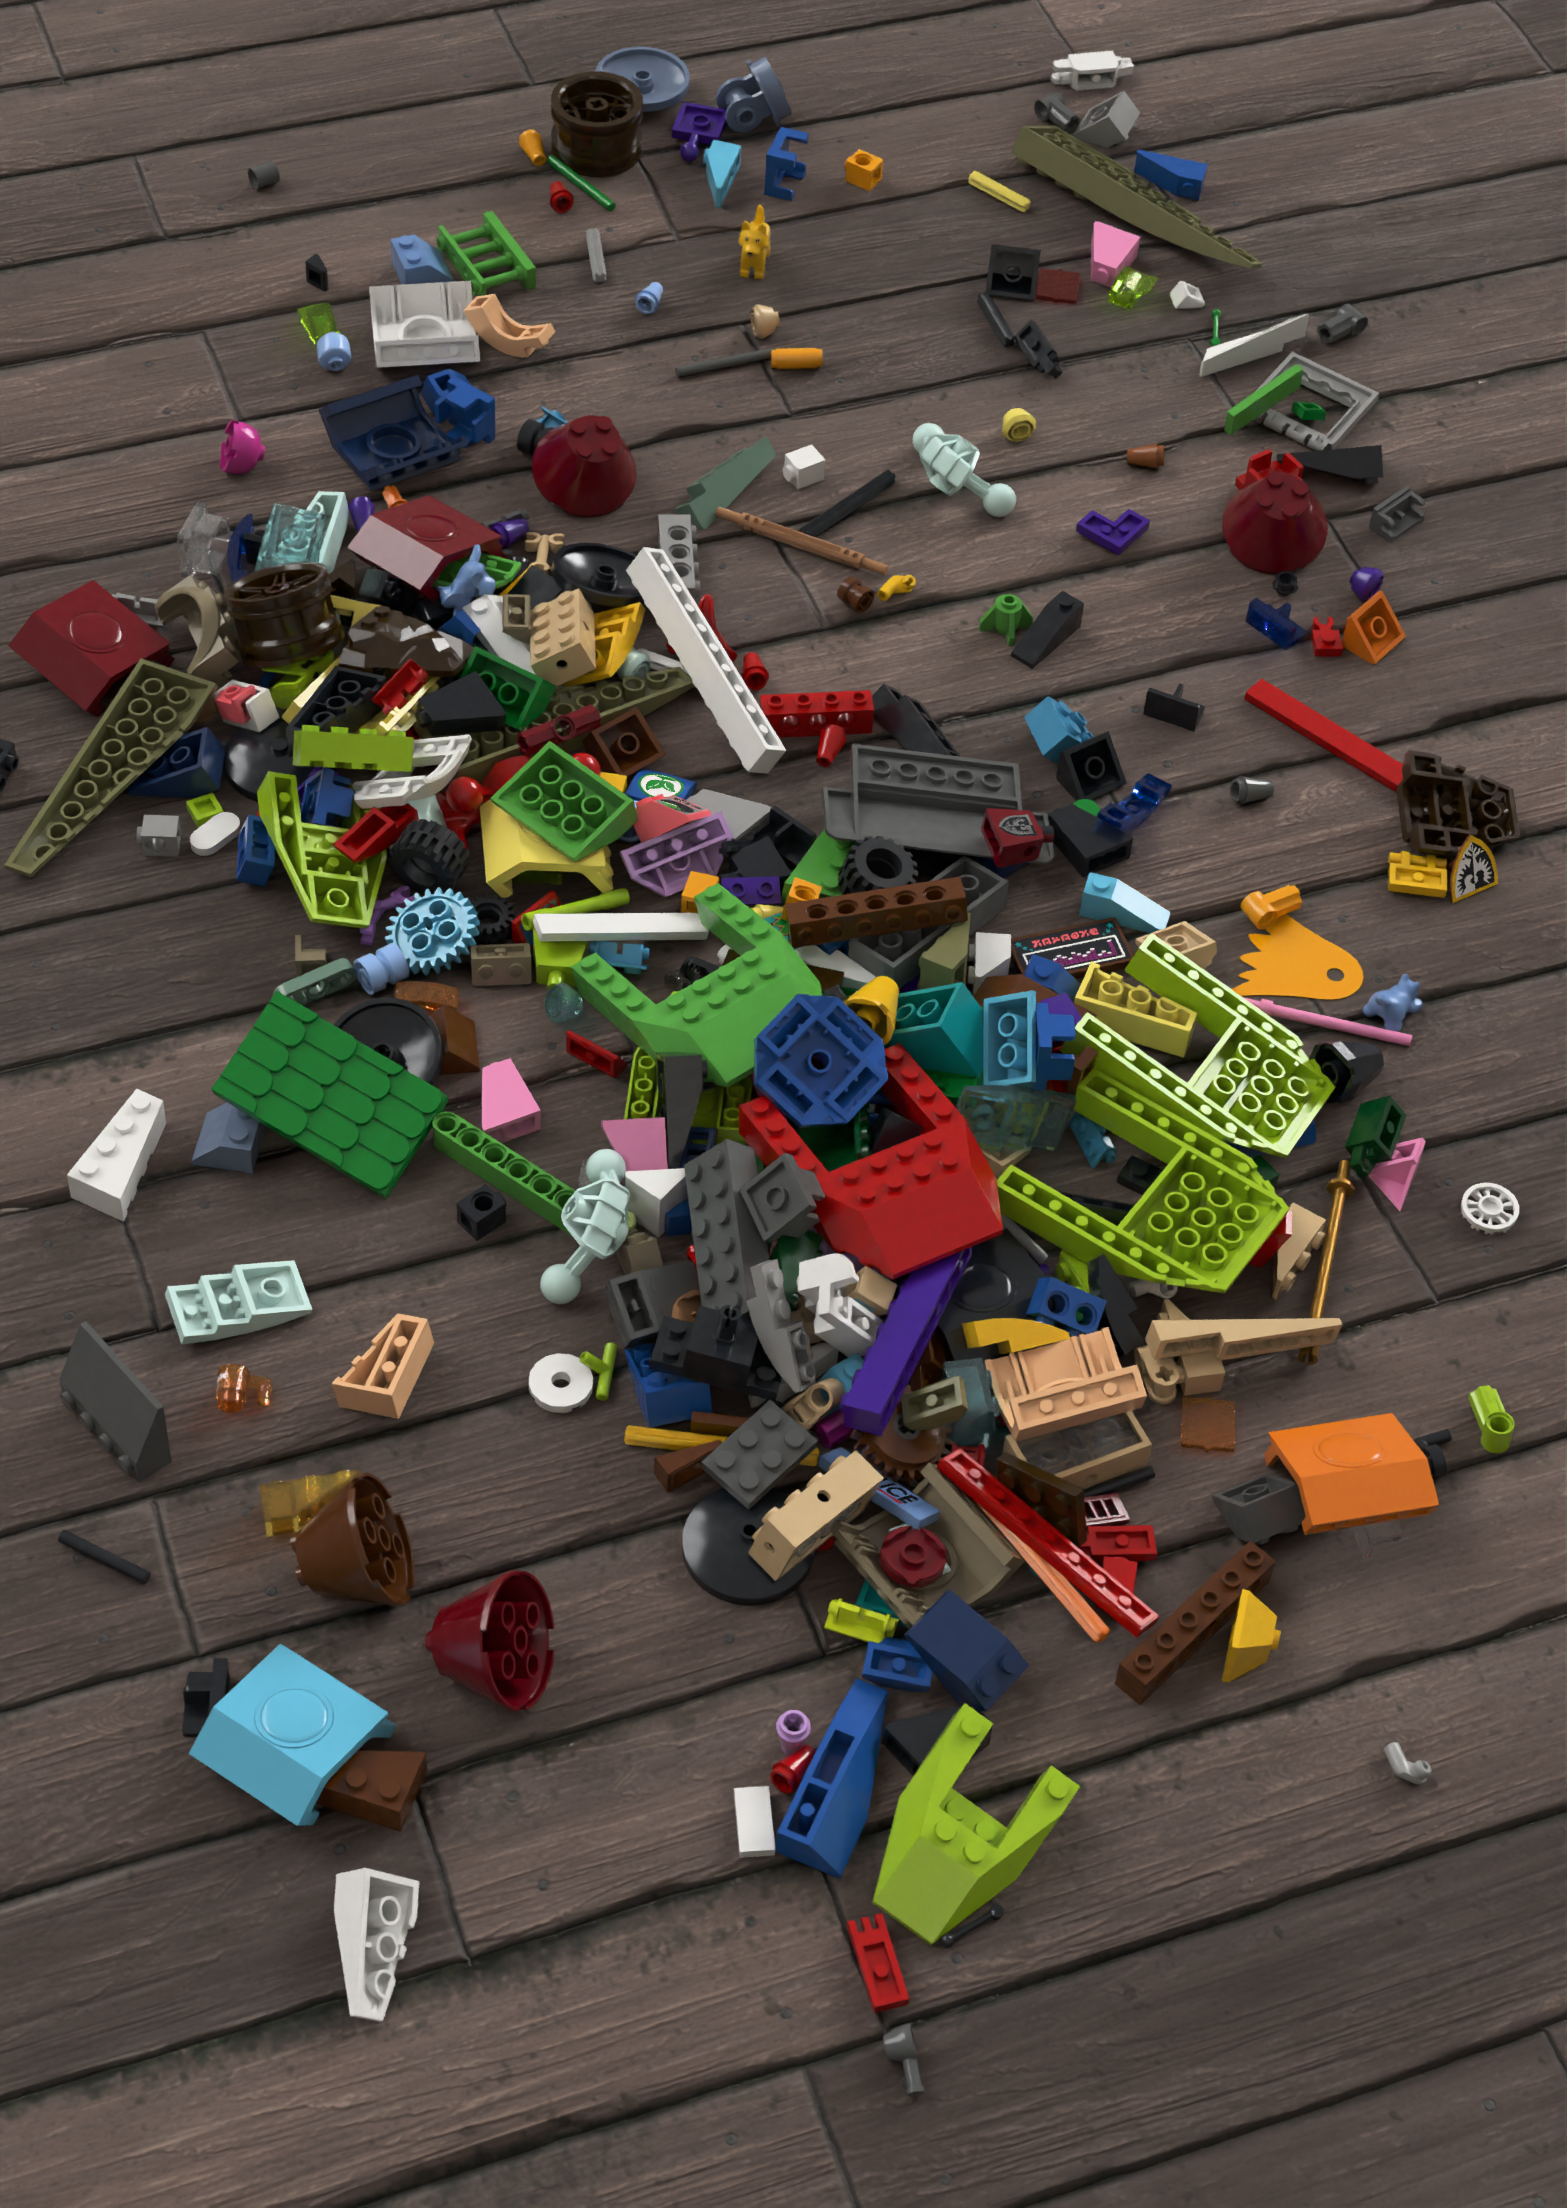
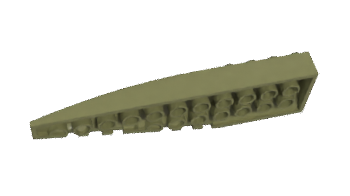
M1022 126L1011 153L1018 157L1017 160L1020 163L1037 168L1036 172L1038 174L1054 178V183L1058 186L1072 189L1076 197L1083 200L1088 199L1124 221L1183 248L1249 269L1262 267V262L1242 248L1235 247L1233 249L1232 241L1225 237L1215 236V229L1210 226L1201 225L1202 220L1175 201H1165L1167 197L1164 193L1149 189L1151 184L1141 179L1140 181L1136 179L1134 172L1057 126Z

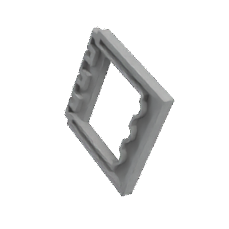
M1291 352L1257 390L1292 366L1298 364L1303 368L1302 385L1346 405L1350 409L1327 435L1272 409H1268L1253 421L1261 423L1264 420V426L1280 434L1286 430V437L1303 445L1308 441L1307 447L1315 451L1335 449L1378 401L1379 393Z

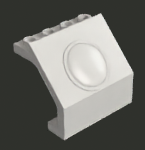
M471 281L369 286L377 368L480 361L478 335H476L474 328L463 311L472 302Z

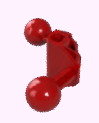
M588 753L572 755L573 758L600 776V765L594 756ZM516 756L497 762L483 780L481 786L471 777L456 778L447 788L446 798L448 804L459 813L466 814L475 811L481 803L489 801L533 756Z

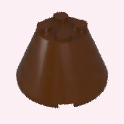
M371 1473L356 1475L298 1533L291 1535L290 1543L293 1551L296 1553L299 1564L296 1567V1577L301 1586L308 1585L318 1595L391 1606H399L410 1600L407 1592L409 1589L414 1588L415 1568L409 1536L401 1513L394 1515L387 1499L392 1498L390 1492L376 1476Z

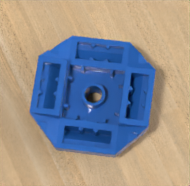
M797 994L754 1039V1086L799 1128L846 1125L888 1080L883 1039L838 997ZM811 1058L821 1060L823 1070L814 1068Z

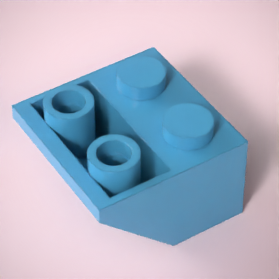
M1049 696L1024 716L1042 755L1057 765L1059 764L1061 751L1094 737L1085 726L1087 721L1080 712L1071 711L1063 701L1057 702Z

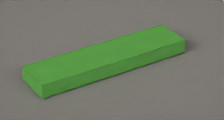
M1298 364L1292 366L1228 410L1224 431L1232 435L1300 388L1303 368Z

